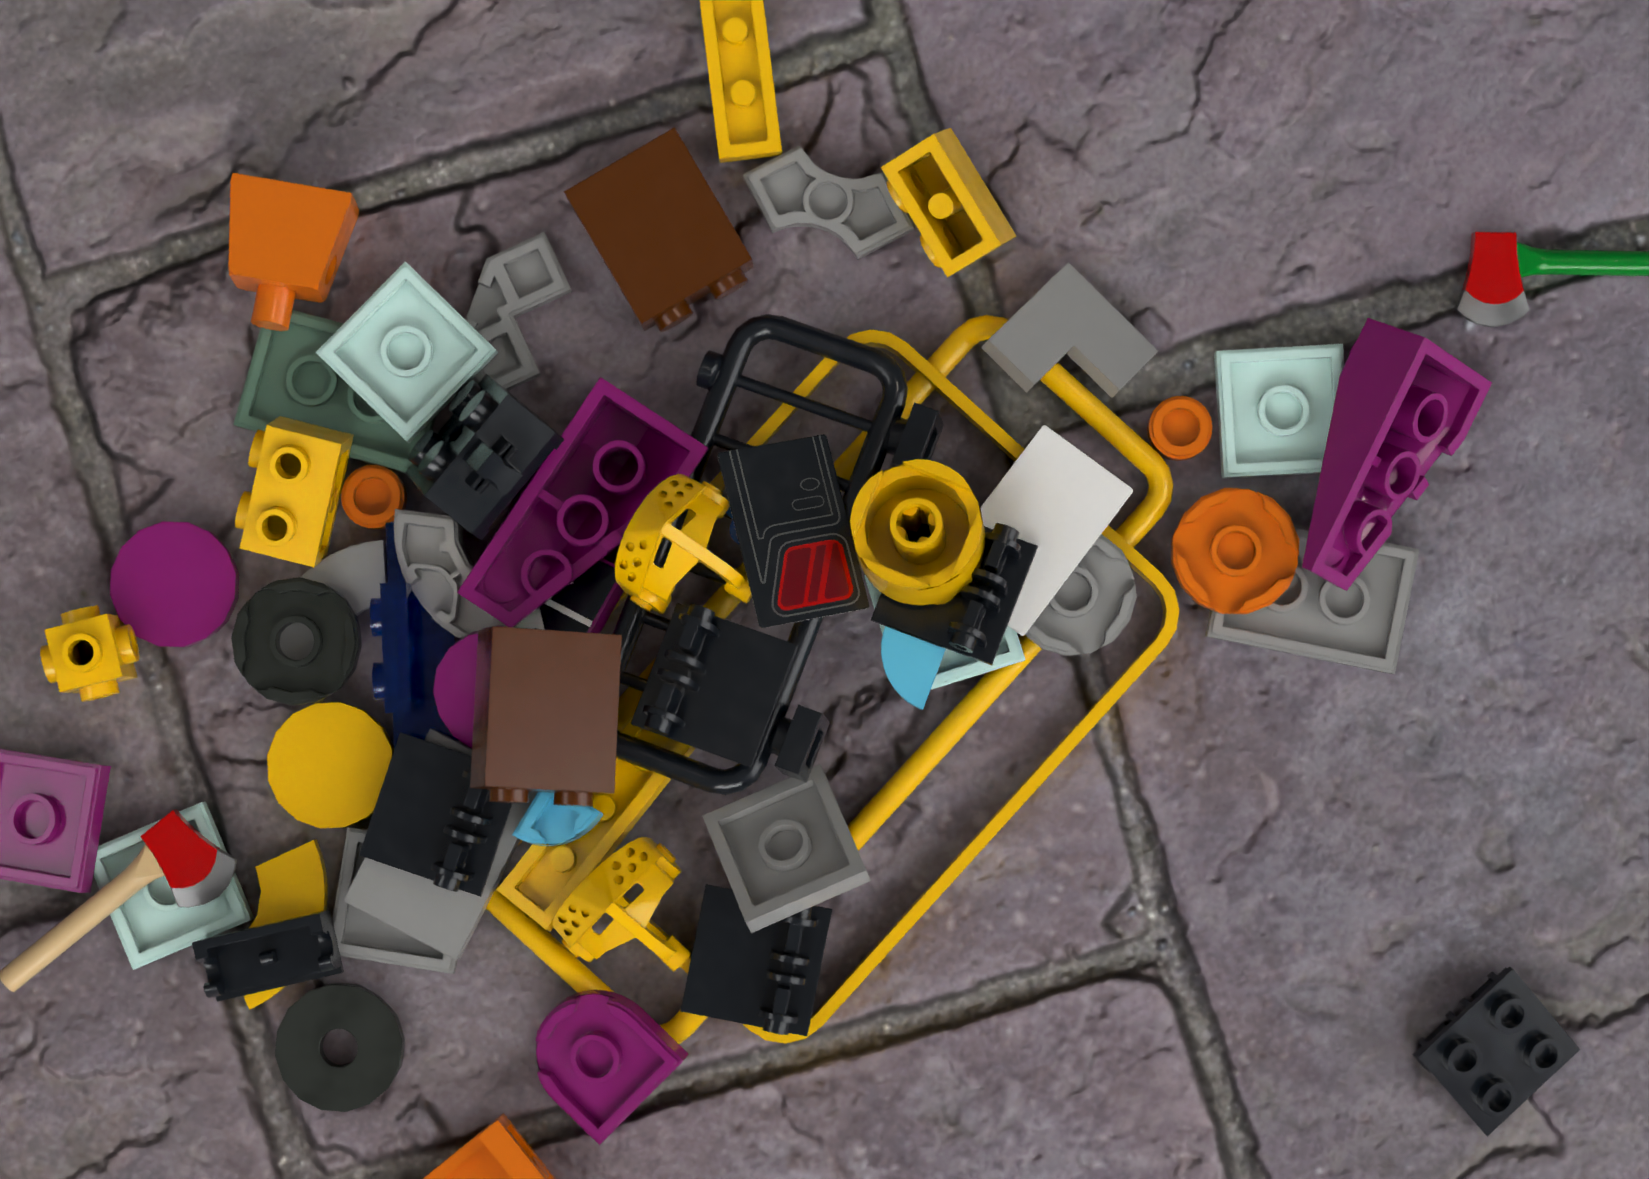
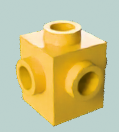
M98 605L89 606L60 614L63 625L44 629L48 645L41 646L40 648L42 666L50 683L57 682L59 692L80 693L81 701L86 702L120 693L118 682L138 678L134 662L140 659L136 636L131 625H125L118 618V615H101ZM84 640L91 644L94 652L93 658L86 665H82L77 646L79 642Z

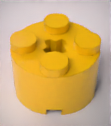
M915 459L904 461L902 465L890 468L884 472L882 470L872 476L863 485L854 501L850 525L853 544L861 568L872 585L887 597L910 605H940L952 600L956 594L963 590L964 586H967L973 580L972 572L975 568H980L984 558L986 546L985 529L981 509L975 494L965 479L955 470L931 460ZM922 524L929 525L931 533L929 538L920 537L917 542L908 540L906 530L917 532Z

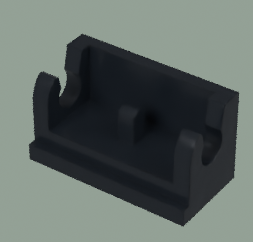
M330 910L192 942L195 959L199 963H204L208 983H204V992L208 998L216 997L217 1002L344 972Z

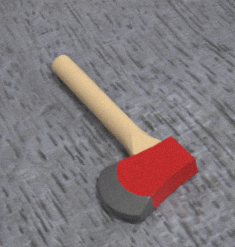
M177 809L172 810L140 836L145 845L125 870L1 969L0 980L11 992H15L138 891L162 876L166 877L178 907L189 908L204 905L214 900L230 884L236 870L237 859L205 838Z

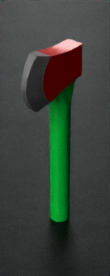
M1474 232L1471 234L1467 273L1455 310L1463 318L1477 325L1491 328L1508 325L1522 318L1529 311L1521 278L1532 275L1649 276V251L1543 249L1517 242L1516 232Z

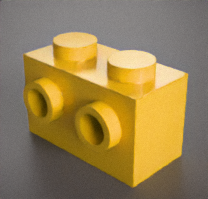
M952 128L932 134L881 167L888 179L886 184L892 199L904 213H909L921 233L919 238L926 255L936 267L942 268L947 278L1016 237V234Z
M279 416L267 424L265 431L258 429L253 438L248 459L249 467L257 468L252 492H243L235 518V527L243 529L239 549L313 568L318 565L328 553L354 435Z

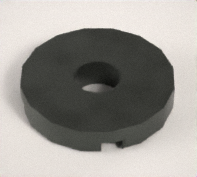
M298 577L275 580L261 588L262 590L256 592L250 600H247L237 614L231 639L234 662L248 684L255 688L254 690L269 700L288 705H302L320 702L342 689L355 672L362 649L359 620L347 599L327 584ZM294 623L305 624L314 636L312 651L301 660L288 658L280 648L282 632L286 627Z
M332 983L308 991L288 1008L277 1030L275 1058L283 1081L300 1100L320 1110L347 1112L371 1104L391 1086L403 1064L405 1037L398 1015L380 996L359 984ZM344 1029L355 1037L358 1048L357 1054L351 1063L338 1065L326 1057L323 1050V1042L325 1036L331 1030Z

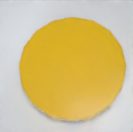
M342 702L315 703L293 713L275 732L267 754L268 782L278 803L296 820L320 829L349 827L373 814L394 747L385 728L366 710Z

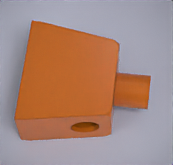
M232 173L230 181L228 269L229 276L237 288L256 292L251 317L253 325L269 330L288 331L295 299L317 303L325 302L358 219L359 208L353 193Z

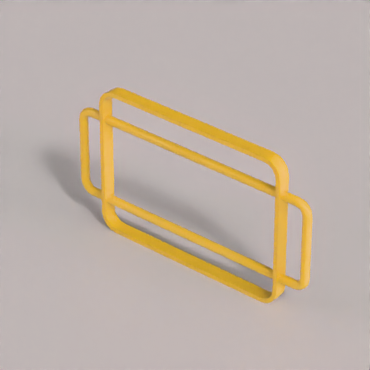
M982 315L968 319L948 336L928 360L922 357L907 342L890 332L870 329L851 334L847 337V339L867 346L887 349L897 355L916 372L907 381L908 393L901 418L908 419L914 402L922 404L935 389L1014 462L1025 450L946 378L976 344L988 340L1008 321L1004 317ZM824 357L793 393L809 398L840 362ZM1059 363L1043 376L1040 381L1147 478L1148 492L1144 500L1116 530H1113L1108 525L1102 532V535L1123 551L1130 564L1129 566L1148 582L1160 597L1163 609L1161 627L1154 639L816 1010L811 1016L808 1036L788 1033V1035L775 1034L763 1031L762 1027L743 1024L749 1031L766 1041L787 1044L806 1039L821 1028L1166 648L1177 630L1180 609L1175 590L1164 575L1134 549L1162 518L1172 501L1174 483L1170 468L1156 450ZM782 403L746 444L752 446L767 444L799 408ZM862 431L834 461L837 476L850 480L867 432ZM720 471L709 484L723 492L726 488L722 472ZM688 510L682 528L696 515L693 511ZM742 562L738 569L746 573L744 562ZM724 584L703 605V607L714 611V616L726 619L741 602L738 598L724 591ZM623 592L614 610L628 596L626 592ZM1020 635L1019 641L1025 661L987 672L847 825L858 851L1042 650L1025 635ZM655 659L638 677L648 680ZM628 687L619 697L617 730L620 732L623 731L633 718L643 693L642 691ZM495 889L486 910L577 993L588 990L614 992L551 933ZM625 895L617 900V903L623 908L632 902ZM651 919L646 926L649 930L663 940L670 937ZM691 955L680 966V968H682L687 974L689 971ZM680 1009L670 1021L660 1024V1026L678 1044H681L708 1017L681 1012Z

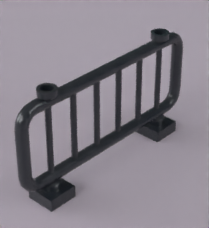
M765 314L750 318L737 327L728 340L723 355L709 350L702 360L696 385L708 390L691 437L709 449L690 478L700 482L713 446L728 451L754 447L719 434L735 390L739 387L867 432L850 480L837 476L840 490L844 492L842 499L851 530L850 518L854 501L863 485L872 476L880 472L886 454L894 455L892 459L893 467L902 465L904 461L931 460L944 424L938 410L915 402L908 420L901 418L906 404L908 386L904 371L893 357L879 349L784 316ZM768 339L777 340L871 373L878 378L882 385V396L873 420L871 421L743 376L742 373L750 352L761 341ZM689 509L685 510L671 525L681 530ZM725 513L724 517H727V518L731 519V518L728 516V514ZM666 538L661 540L654 559V564L659 568L664 567L672 545ZM698 562L689 571L726 585V582L718 574L701 562ZM628 595L613 632L614 635H622L620 684L643 692L647 679L625 672L643 625L646 624L666 632L670 619L641 608L630 600L631 596ZM824 617L794 622L787 641L798 645V649L753 768L739 763L728 769L716 768L627 735L617 730L616 758L709 793L728 795L743 791L756 782L767 766L772 753L778 756L775 767L782 774L807 783L830 722L823 713L801 705L797 706L793 719L785 716Z

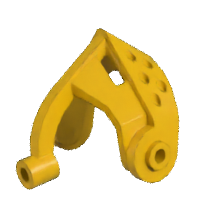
M676 474L659 483L646 496L623 534L615 561V580L623 591L631 596L630 600L649 612L654 610L663 614L672 600L671 594L676 584L698 562L710 568L726 582L724 591L746 604L750 601L752 595L746 573L738 568H732L707 550L715 521L718 518L722 519L730 507L729 501L722 496L723 492L705 481L700 483L684 474ZM685 510L693 511L696 515L681 530L671 525ZM666 538L672 545L664 567L659 568L654 564V559L661 540Z
M639 837L627 843L604 860L570 893L553 918L552 926L563 938L561 941L565 947L576 957L580 956L585 961L591 962L594 958L598 959L605 952L637 938L652 950L673 972L678 969L691 953L673 935L663 940L646 927L662 896L672 886L675 878L682 872L675 863L677 860L675 856L663 844H657L648 837ZM638 883L644 889L643 892L629 905L623 908L617 903V900L634 884ZM604 913H607L613 920L602 933L598 934L592 929V926Z

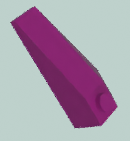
M1367 318L1358 339L1351 347L1349 357L1339 377L1302 567L1336 587L1347 591L1391 535V518L1406 498L1418 500L1427 489L1429 483L1424 475L1442 453L1452 456L1465 440L1492 382L1426 337Z
M600 377L561 435L564 441L557 450L554 448L545 459L457 593L506 626L514 628L620 545L631 518L646 496L659 483L670 476L684 474L690 477L709 448Z

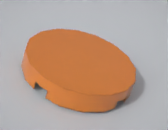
M1223 488L1200 497L1181 515L1171 538V564L1181 588L1198 605L1219 614L1245 615L1271 605L1289 588L1298 565L1299 537L1290 515L1273 498L1250 489Z

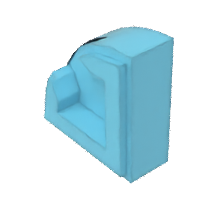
M885 626L881 641V658L886 676L895 691L905 701L923 710L946 649Z
M538 792L512 835L524 842L539 846L563 845L587 834L597 825L604 814L593 807L554 805V793Z

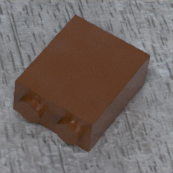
M675 127L564 191L568 202L644 331L654 325H657L660 332L667 331L693 314L689 306L690 304L709 293H712L715 300H719L735 292L748 282L744 273L753 268L752 258Z
M492 626L478 631L470 788L490 789L489 802L529 803V792L554 793V805L593 807L594 795L614 794L622 635Z

